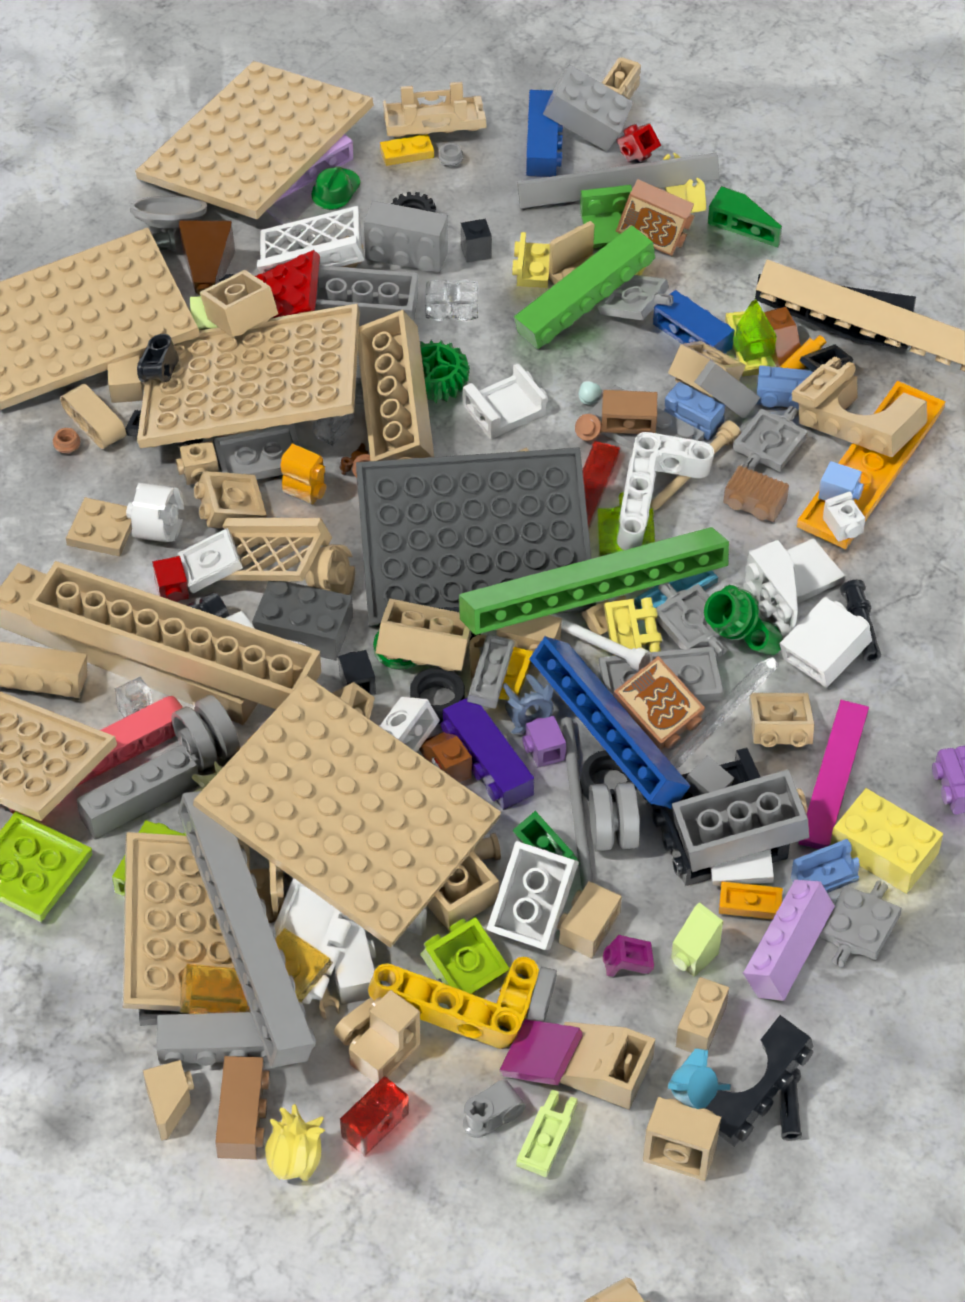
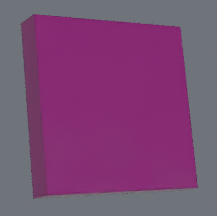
M525 1019L499 1070L503 1077L558 1086L583 1033L579 1027Z

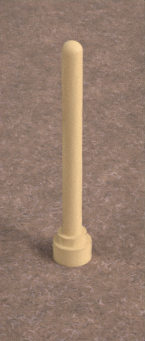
M727 420L717 429L716 438L710 443L714 449V454L724 445L733 444L741 434L739 427L734 422ZM677 475L651 501V509L658 510L691 477Z

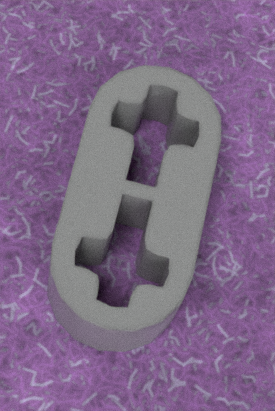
M546 967L540 968L529 1007L528 1020L545 1022L555 986L557 970Z

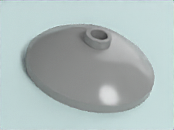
M155 196L133 201L130 204V212L135 218L145 224L161 228L162 232H168L172 228L173 232H175L177 228H180L179 221H197L207 212V204L204 201L190 197Z

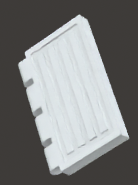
M293 878L274 925L275 941L278 949L284 952L285 967L288 975H291L294 979L295 994L298 1002L310 1004L312 999L322 1000L329 982V978L322 975V973L332 974L340 954V950L332 946H343L351 923L345 920L350 918Z

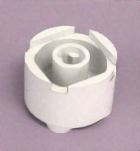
M138 483L134 501L128 503L126 510L127 518L131 519L133 538L161 542H173L176 540L183 519H178L179 510H184L183 494L179 488Z

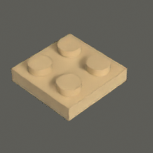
M84 497L66 536L67 546L120 557L132 530L131 519H128L126 515L127 506Z

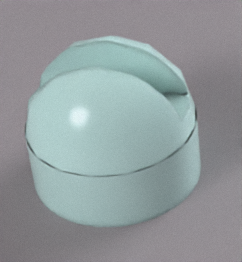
M585 381L580 386L579 398L582 403L592 405L599 399L602 389L593 382Z

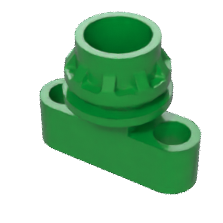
M728 585L721 591L713 593L707 599L704 606V617L716 633L730 640L744 638L752 650L772 656L781 650L780 642L783 640L781 633L775 625L763 621L758 616V601L751 592L734 585Z

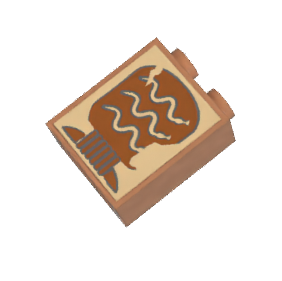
M637 179L625 205L616 232L621 234L630 226H634L653 241L654 249L672 256L676 247L682 248L687 234L683 233L684 229L689 230L695 215L691 214L694 203Z
M659 656L616 689L613 694L660 750L664 747L667 749L672 748L681 739L679 735L686 729L689 731L694 730L703 721L701 717L705 707Z

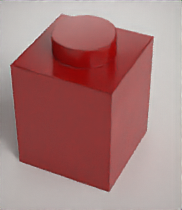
M180 556L152 561L158 595L175 602L189 599L187 580Z

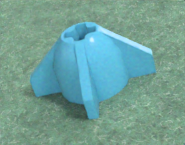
M695 1048L683 1065L674 1072L668 1083V1089H671L673 1096L683 1105L695 1109H703L716 1096L717 1090H730L731 1084L718 1082L715 1072L707 1067L708 1050Z

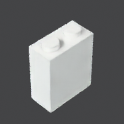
M824 597L780 642L783 659L827 688L872 641L870 625L863 617L854 616L848 612L840 602H833Z

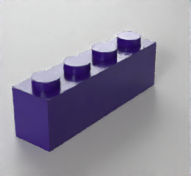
M468 698L443 709L442 731L458 736L472 757L473 775L477 780L483 781L492 801H497L504 810L534 795L533 775L481 705L467 702Z

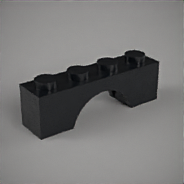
M779 1015L760 1039L768 1059L767 1068L762 1079L754 1087L746 1091L727 1092L720 1090L705 1108L721 1117L719 1136L734 1147L739 1140L744 1142L749 1137L754 1128L752 1125L759 1115L763 1117L768 1113L774 1103L773 1097L779 1090L784 1091L790 1085L794 1077L792 1073L799 1064L804 1066L813 1054L812 1048L814 1046L811 1037L781 1015Z

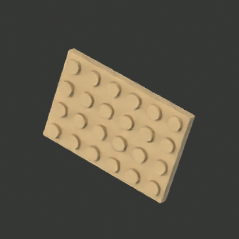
M0 691V804L42 821L117 746L115 736Z
M127 832L125 844L123 1008L207 1013L250 1012L187 836ZM238 839L240 848L246 852L247 867L250 872V846Z

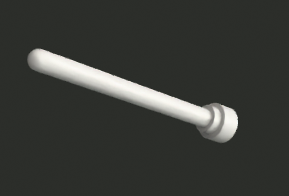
M562 618V631L625 659L630 668L637 672L648 665L653 659L650 651L641 647L629 649Z

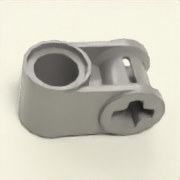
M500 1080L485 1091L467 1100L464 1106L463 1128L472 1137L486 1136L489 1132L503 1124L518 1118L525 1110L526 1105L507 1080Z

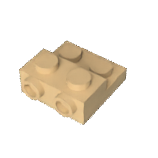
M203 471L199 482H196L194 486V497L201 500L200 518L206 520L208 527L223 528L222 526L226 518H266L267 516L255 475Z
M750 693L751 731L754 744H761L765 747H773L776 744H790L795 747H803L806 744H813L814 720L808 693Z

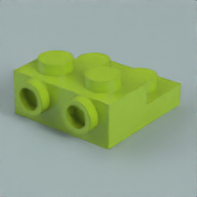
M476 917L468 922L464 918L449 927L451 932L442 938L439 934L433 936L424 943L426 948L420 953L436 980L441 979L444 984L470 994L475 993L510 969Z

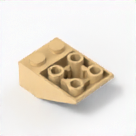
M565 1022L564 1025L579 1027L583 1035L559 1083L630 1110L653 1060L655 1038L626 1027Z

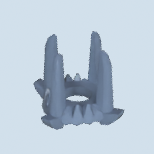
M529 674L526 675V678L535 692L525 693V697L521 699L506 683L503 684V688L510 698L505 704L506 711L515 725L511 733L516 735H522L526 732V723L538 718L553 716L552 686L547 684L544 688L534 676ZM534 705L537 711L532 715H525L526 710Z

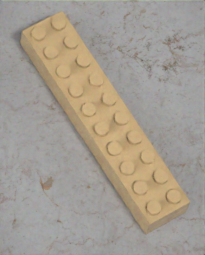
M57 561L54 562L28 602L32 625L277 709L306 676L316 682L321 674L320 651Z
M18 563L0 586V628L56 650L87 654V663L169 696H174L194 706L197 700L213 695L224 707L231 721L241 725L245 724L258 704L32 625L28 602L46 576L43 572Z

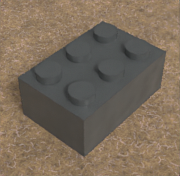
M268 581L252 624L257 630L320 651V657L337 661L353 619L352 596L287 581Z

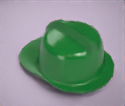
M339 166L327 168L317 176L311 193L312 200L322 209H339L350 201L353 194L359 188L360 178L350 169Z

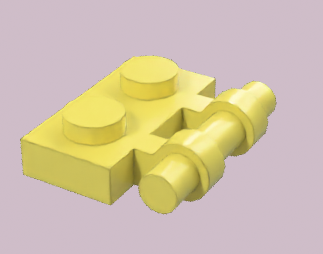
M651 597L641 599L642 609L635 610L633 599L606 602L604 604L610 640L629 649H637L639 647L642 648L641 645H649L650 652L661 651L660 643H662L661 633L657 631L655 620L658 617L657 609L653 608ZM638 620L645 622L646 634L639 635Z

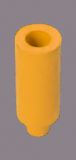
M821 335L815 340L809 338L780 368L805 370L807 367L799 361L800 358L822 349L827 343Z

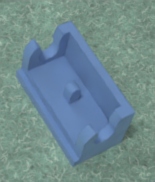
M848 839L794 859L791 880L792 882L794 880L820 881L828 893L859 880V858H851V844Z

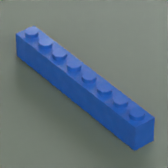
M544 636L529 660L648 802L672 809V803L681 800L689 789L690 784L569 643Z

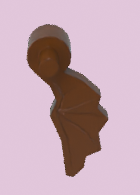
M361 443L358 449L351 453V458L343 457L341 459L339 468L342 475H346L347 472L351 471L353 462L358 456L369 453L365 449L364 443Z

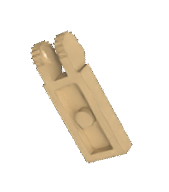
M833 357L826 364H822L792 391V401L815 409L838 387L852 378L856 368L854 363L848 362L841 367L842 362L840 358Z

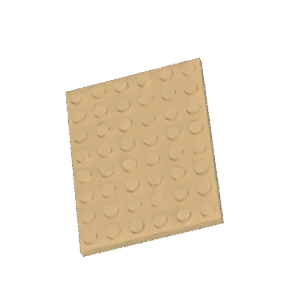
M253 61L135 170L137 179L258 219L374 106L373 98Z
M148 227L0 281V410L106 371L108 364L138 355L140 358L143 356L149 340L155 335L168 334L173 345L200 335L187 304Z
M358 304L270 318L268 322L258 324L248 329L244 334L234 337L219 327L200 330L199 336L175 344L174 347L179 357V362L173 370L170 381L161 382L160 380L149 379L148 382H145L137 436L140 449L354 413L360 319Z
M308 676L193 801L194 807L390 948L501 816V811Z

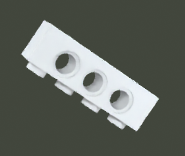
M400 697L379 727L417 752L440 720L428 699Z

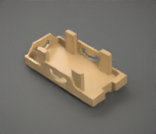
M462 82L450 83V89L423 92H413V86L400 87L401 102L386 103V100L383 101L387 136L403 137L407 134L426 135L431 132L452 133L455 130L477 131L480 128H486V116L483 111L481 96L463 97ZM439 96H446L445 102L441 101L433 105L422 102L419 104L417 99L425 97V100L434 101L439 99Z

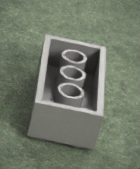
M319 265L315 311L358 304L360 311L359 326L404 310L414 321L418 299V273Z
M789 769L672 803L674 822L692 872L809 838L808 818Z

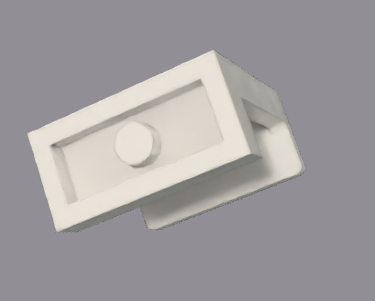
M519 363L513 366V375L482 390L478 391L473 383L463 387V406L490 439L546 415L548 397L545 390L537 386L530 372L525 371Z

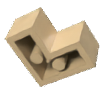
M392 990L383 998L378 997L372 1003L369 1009L370 1028L363 1035L356 1036L349 1046L350 1065L377 1086H380L420 1045V1011Z

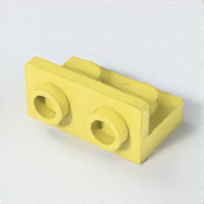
M521 232L520 242L515 241L514 257H518V260H513L512 275H517V286L548 288L550 244L526 243V232Z

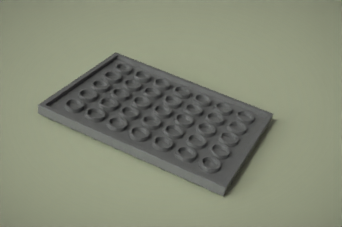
M580 447L356 462L369 627L380 626L389 599L434 608L459 607V594L591 559ZM596 602L558 613L583 612L595 606Z

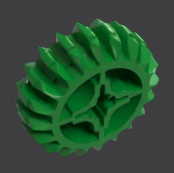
M431 339L426 344L420 341L427 401L434 400L437 404L440 399L447 402L449 396L456 398L458 392H463V387L469 381L470 366L468 365L466 354H462L460 348H454L452 343L445 345L442 340L439 343H433Z

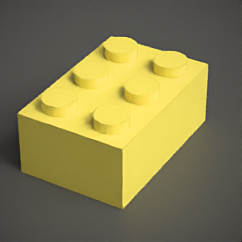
M865 788L833 827L830 845L848 839L851 844V858L858 857L860 867L907 894L939 854L943 833Z

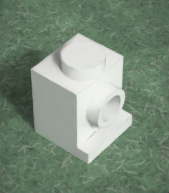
M850 491L825 500L823 520L838 542L847 538L857 537L864 531L866 518L852 500L853 495Z

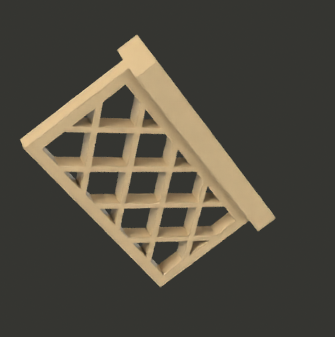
M226 518L222 527L224 529L228 528L235 545H239L236 547L238 554L240 555L245 551L249 553L240 559L242 566L244 567L251 562H254L255 565L245 571L238 570L220 580L303 581L320 546H328L332 536L321 518ZM255 545H262L253 552L250 551V548ZM279 545H286L276 552L273 550ZM301 546H309L301 552L297 550ZM269 551L272 552V555L268 556L262 561H256V559L268 553ZM295 551L296 555L281 563L280 559ZM278 562V566L269 571H263V569ZM301 562L297 571H286Z

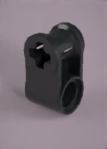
M158 334L149 340L148 346L137 365V375L141 382H148L149 379L160 380L161 382L170 381L173 370L179 362V357L168 334Z

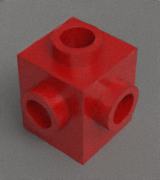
M650 123L639 127L637 124H633L623 130V136L616 139L621 153L628 162L638 159L639 162L644 161L652 156V151L661 146Z

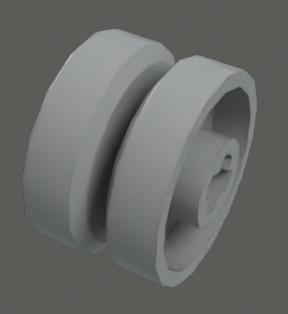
M213 695L197 700L194 710L185 706L172 713V725L177 739L195 761L199 771H204L214 766V761L217 762V756L226 760L240 750L238 736L232 721L224 707Z
M632 782L617 783L614 789L613 802L610 789L606 784L590 785L589 816L595 852L611 850L614 845V831H616L617 842L622 850L637 849L639 847L640 814L634 784Z

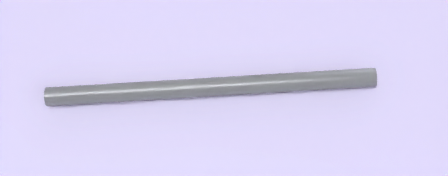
M565 717L561 720L563 737L566 741L567 773L583 891L588 881L593 882L573 719Z

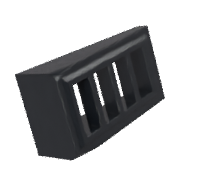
M834 344L804 355L799 361L814 372L833 357L840 358L842 362L841 367L848 362L852 363L854 359Z

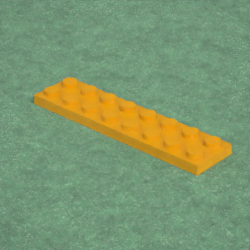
M897 381L874 414L884 411L899 396L906 393L927 401V423L893 457L852 443L838 464L862 471L860 483L864 484L863 491L859 500L854 499V502L866 518L865 522L945 408L946 401ZM818 491L798 518L796 527L843 549H847L854 538H847L838 542L823 520L825 500L818 498Z

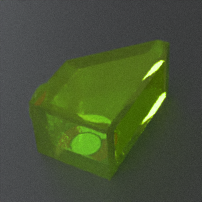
M753 300L749 304L737 324L736 336L733 337L734 348L736 352H740L745 362L774 355L777 335L757 300Z

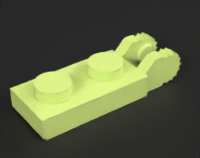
M552 1089L544 1107H540L517 1157V1167L547 1177L570 1127L571 1119L578 1103L577 1098L572 1096L569 1098L562 1114L553 1110L559 1101V1092Z

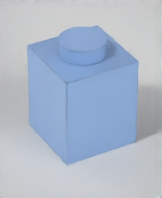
M830 461L820 482L818 498L827 500L850 491L853 495L852 500H859L864 484L860 483L862 471Z

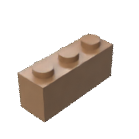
M224 1057L215 1141L217 1158L257 1160V1149L264 1146L265 1130L260 1128V1119L267 1116V1099L262 1098L263 1090H269L270 1070H264V1060L262 1057Z

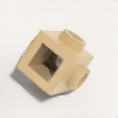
M212 441L179 447L181 458L176 459L179 475L184 474L187 485L199 482L203 471L218 472V461Z

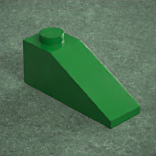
M723 186L720 187L709 205L707 224L778 248L781 240L782 225L747 195Z

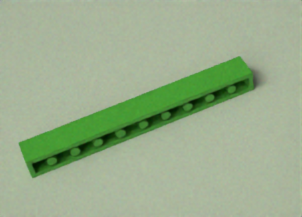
M713 527L462 593L459 594L460 620L477 635L726 567L729 563V541Z

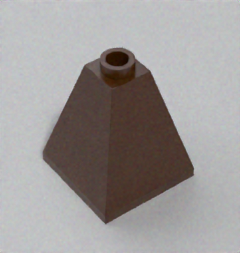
M179 221L183 252L195 294L200 295L201 291L219 283V279L225 276L235 254L232 221Z

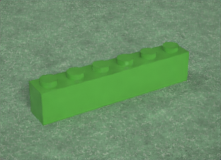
M630 226L514 316L517 332L537 350L543 345L550 343L556 335L565 328H569L583 314L591 311L596 304L609 297L614 290L623 283L628 282L641 269L649 266L655 259L653 241L634 226Z

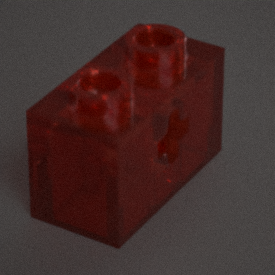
M384 1076L340 1118L341 1138L365 1157L409 1114L408 1094Z

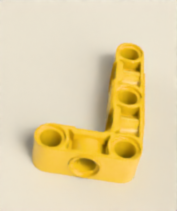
M523 956L515 959L499 990L500 995L496 1003L387 963L381 964L375 969L368 986V993L375 1001L378 997L383 998L392 990L420 1011V1020L503 1049L512 1045L522 1025L533 996L532 992L538 977L539 968L536 962L529 957ZM517 974H522L527 979H522ZM379 981H386L390 986H384ZM439 1004H446L450 1009H444ZM498 1026H504L509 1032L501 1030Z

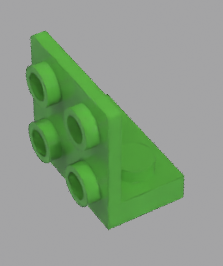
M631 185L581 190L580 216L582 223L585 224L591 221L595 225L593 248L604 247L620 235V233L616 232V229L632 191Z

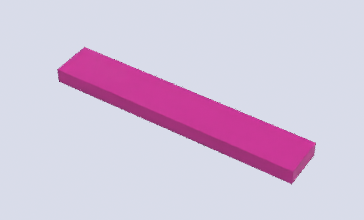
M840 700L806 814L809 838L800 840L799 845L818 850L830 846L833 827L837 822L869 706Z

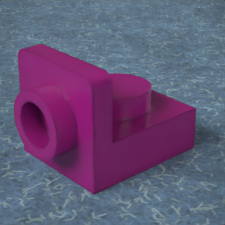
M618 935L606 946L603 952L606 975L614 977L620 969L649 974L654 969L651 942Z

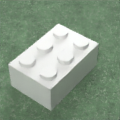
M516 841L486 930L544 950H550L579 861Z

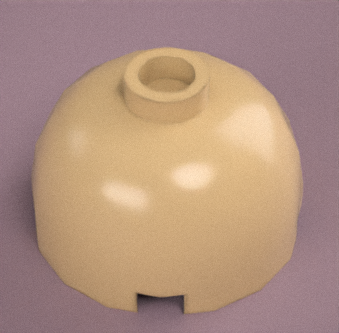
M331 544L320 547L304 578L307 586L350 595L355 581V566H350L348 557L353 556L347 546Z

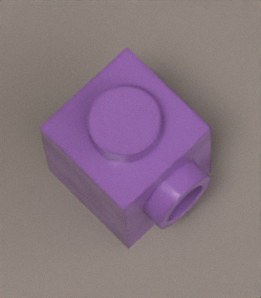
M554 716L538 718L526 723V736L522 737L526 753L532 754L537 768L565 760L566 741Z

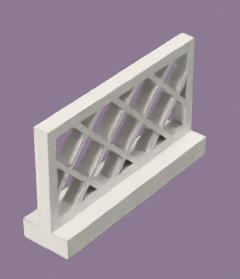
M359 206L261 230L260 260H257V268L260 274L311 250H315L320 255L319 265L341 267L365 261L364 251L361 247V211ZM353 217L347 225L341 223L345 218ZM321 224H329L323 231L317 229ZM335 228L341 229L335 237L329 235ZM304 230L298 237L293 236L296 231ZM311 234L317 236L311 243L305 242ZM280 236L273 244L268 242V238ZM287 240L292 242L285 250L280 248ZM323 240L328 241L327 243L320 244ZM275 252H277V253L280 254V255L272 256Z

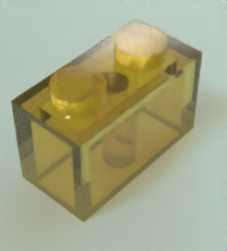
M186 964L181 976L180 1012L189 1014L246 1012L248 1003L235 968Z

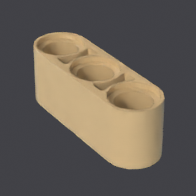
M82 384L60 396V402L65 412L99 448L104 449L127 436L122 421L86 384Z

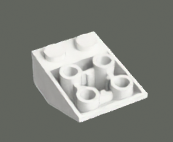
M775 540L749 551L743 588L752 593L758 601L757 605L761 615L776 626L784 639L796 626L798 606L793 558L779 540Z

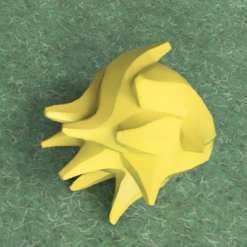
M296 1104L292 1105V1114L281 1107L279 1111L282 1115V1122H278L273 1118L270 1119L273 1133L267 1140L265 1147L267 1164L279 1180L299 1177L303 1181H308L321 1159L320 1134L325 1129L319 1128L324 1118L321 1116L305 1123Z

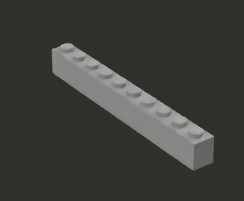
M201 791L183 793L178 814L270 1066L273 1068L307 1062L312 1048L315 1047V1034L311 1028H308L303 1003L298 1002L295 994L294 979L291 975H288L285 967L284 952L278 949L275 941L276 933L274 926L269 924L266 917L265 902L262 898H259L256 890L255 876L253 873L250 874L247 867L246 852L240 848L238 838L193 806L194 799Z

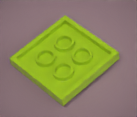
M15 811L0 830V902L42 922L93 855L92 848Z

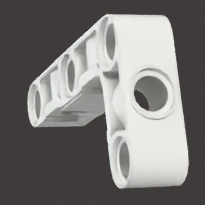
M642 432L636 436L633 453L630 456L619 518L620 526L617 544L621 549L627 550L642 545L649 517L656 471L693 478H704L710 473L714 456V449L710 444L651 432Z

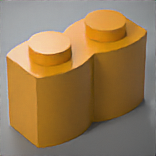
M291 444L281 458L282 490L286 494L313 505L317 499H321L326 491L323 458L316 453Z

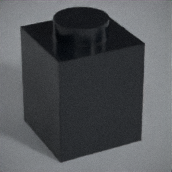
M486 218L461 222V248L467 263L492 258V235Z
M367 650L349 652L338 656L339 675L343 687L354 682L371 695L376 694L375 674Z

